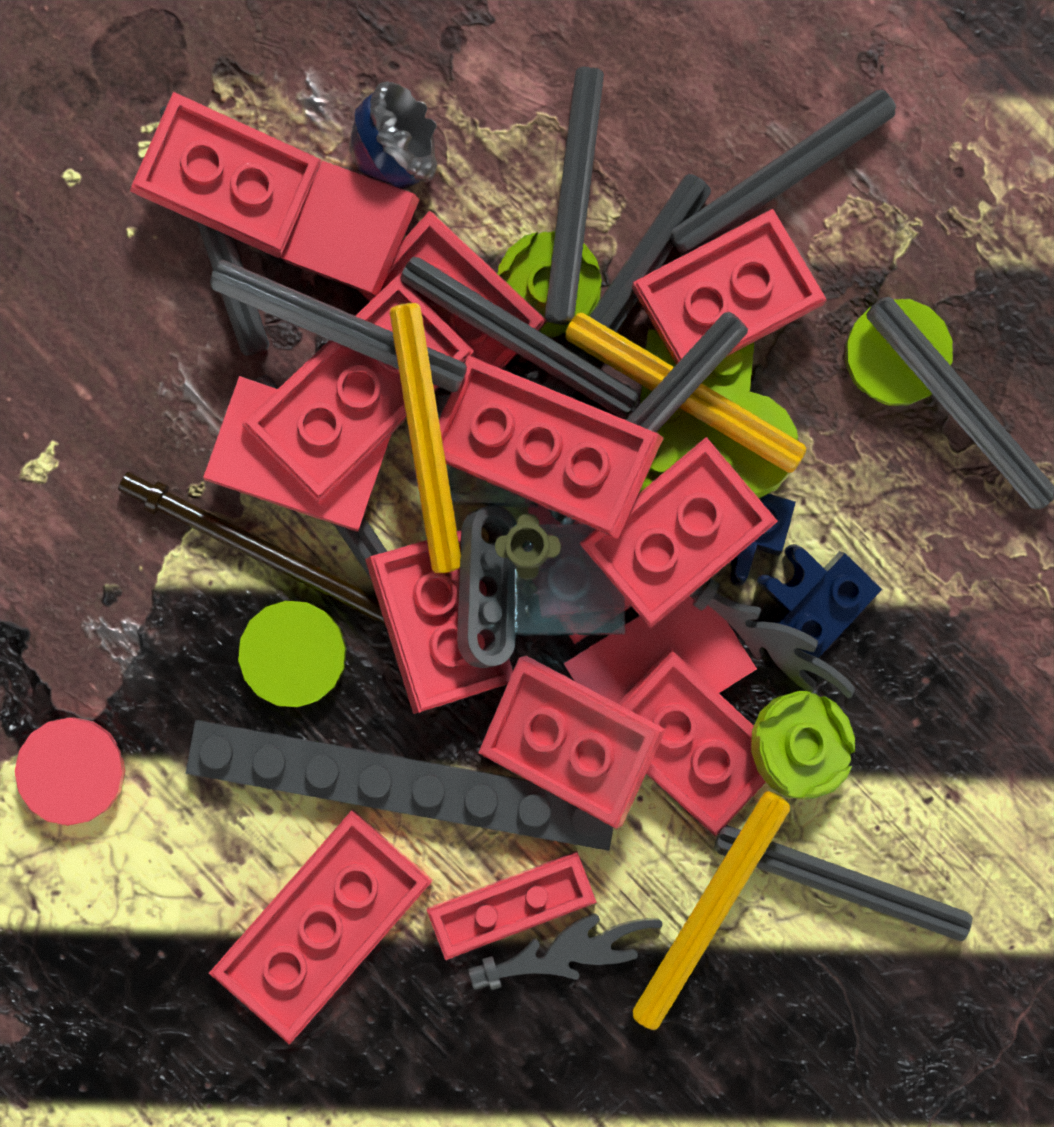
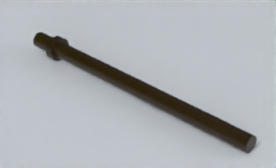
M126 472L123 476L118 491L144 503V510L152 514L160 511L385 625L376 596L169 493V486L159 481L154 485L130 472Z

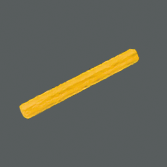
M418 303L399 304L392 307L389 314L431 568L435 573L452 572L460 568L461 554L421 307Z
M577 313L566 329L565 337L567 341L651 391L674 368L672 365L584 313ZM702 383L679 407L786 472L792 473L796 470L806 454L807 448L803 443Z
M769 791L763 793L635 1005L633 1018L639 1024L651 1030L659 1028L790 811L789 803L781 796Z

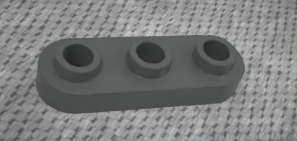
M489 505L472 511L465 518L461 530L457 644L464 660L476 668H489L503 664L511 657L515 647L517 567L508 558H501L497 555L495 543L500 536H507L508 532L517 525V522L508 510L497 505ZM482 527L488 532V543L481 537ZM480 580L486 585V596L482 595L479 590ZM478 633H480L485 640V647L483 650L480 648L478 644Z

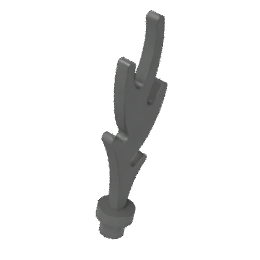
M711 578L690 595L694 599L693 606L703 611L708 605L723 617L741 636L756 660L762 658L764 648H766L776 665L804 690L813 693L816 687V682L804 671L807 670L832 683L847 698L853 696L855 687L847 678L823 660L800 650L814 652L818 641L813 637L786 625L749 620L757 619L761 609L757 606H748L734 602L718 594L717 590L720 584Z
M595 913L588 915L565 928L554 939L545 955L541 958L535 955L540 943L538 939L534 938L522 952L506 962L495 965L493 956L482 959L483 965L468 969L473 988L476 990L490 985L492 991L502 988L499 978L521 974H553L577 980L579 973L574 968L568 966L570 961L582 964L605 965L636 959L638 957L636 950L611 949V944L620 937L637 930L661 928L662 921L659 918L636 919L615 925L595 937H589L588 931L600 921V918Z

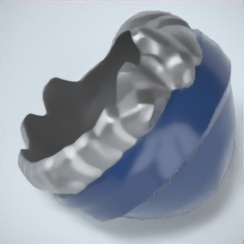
M388 81L378 84L375 91L366 97L355 109V120L349 140L350 155L361 173L392 184L400 189H407L420 181L428 182L432 180L437 169L433 137L437 124L434 120L425 118L427 105L424 102L416 101L411 95V91L407 88Z

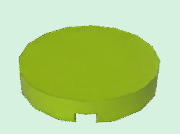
M555 231L536 232L525 235L508 248L498 266V275L544 318ZM584 243L575 316L577 313H584L589 316L600 301L602 278L597 259ZM547 322L539 332L549 338L566 335L568 325Z
M893 299L951 366L953 362V344L945 322L930 307L911 299ZM868 309L853 324L845 343V365L853 383L863 393L865 392L869 397L876 399L875 401L887 406L910 405L929 397L932 394L931 391L867 319Z
M283 601L265 607L249 621L240 638L238 661L244 680L259 697L276 706L301 707L321 700L335 687L345 669L347 648L340 627L327 612L308 602Z
M796 691L774 698L760 711L752 729L751 753L758 773L770 788L788 798L808 800L834 792L847 779L852 767L849 766L851 753H855V736L848 717L836 702L809 691Z

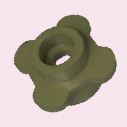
M523 514L518 518L517 525L508 532L507 536H500L496 540L495 550L499 557L508 558L517 567V574L520 578L531 580L538 576L539 567L548 558H555L559 555L561 543L556 536L548 535L539 526V519L535 515ZM525 542L533 544V549L530 552L523 550Z

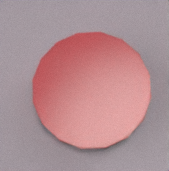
M75 717L49 721L33 731L18 752L15 767L18 792L28 808L47 822L67 826L89 822L110 809L122 790L126 770L123 757H121L120 749L117 746L118 744L110 732L94 721Z

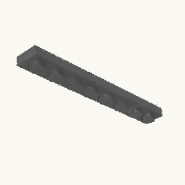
M195 720L185 774L607 851L610 850L614 827L526 779Z

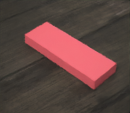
M578 851L435 904L426 910L444 958L448 960L597 902Z

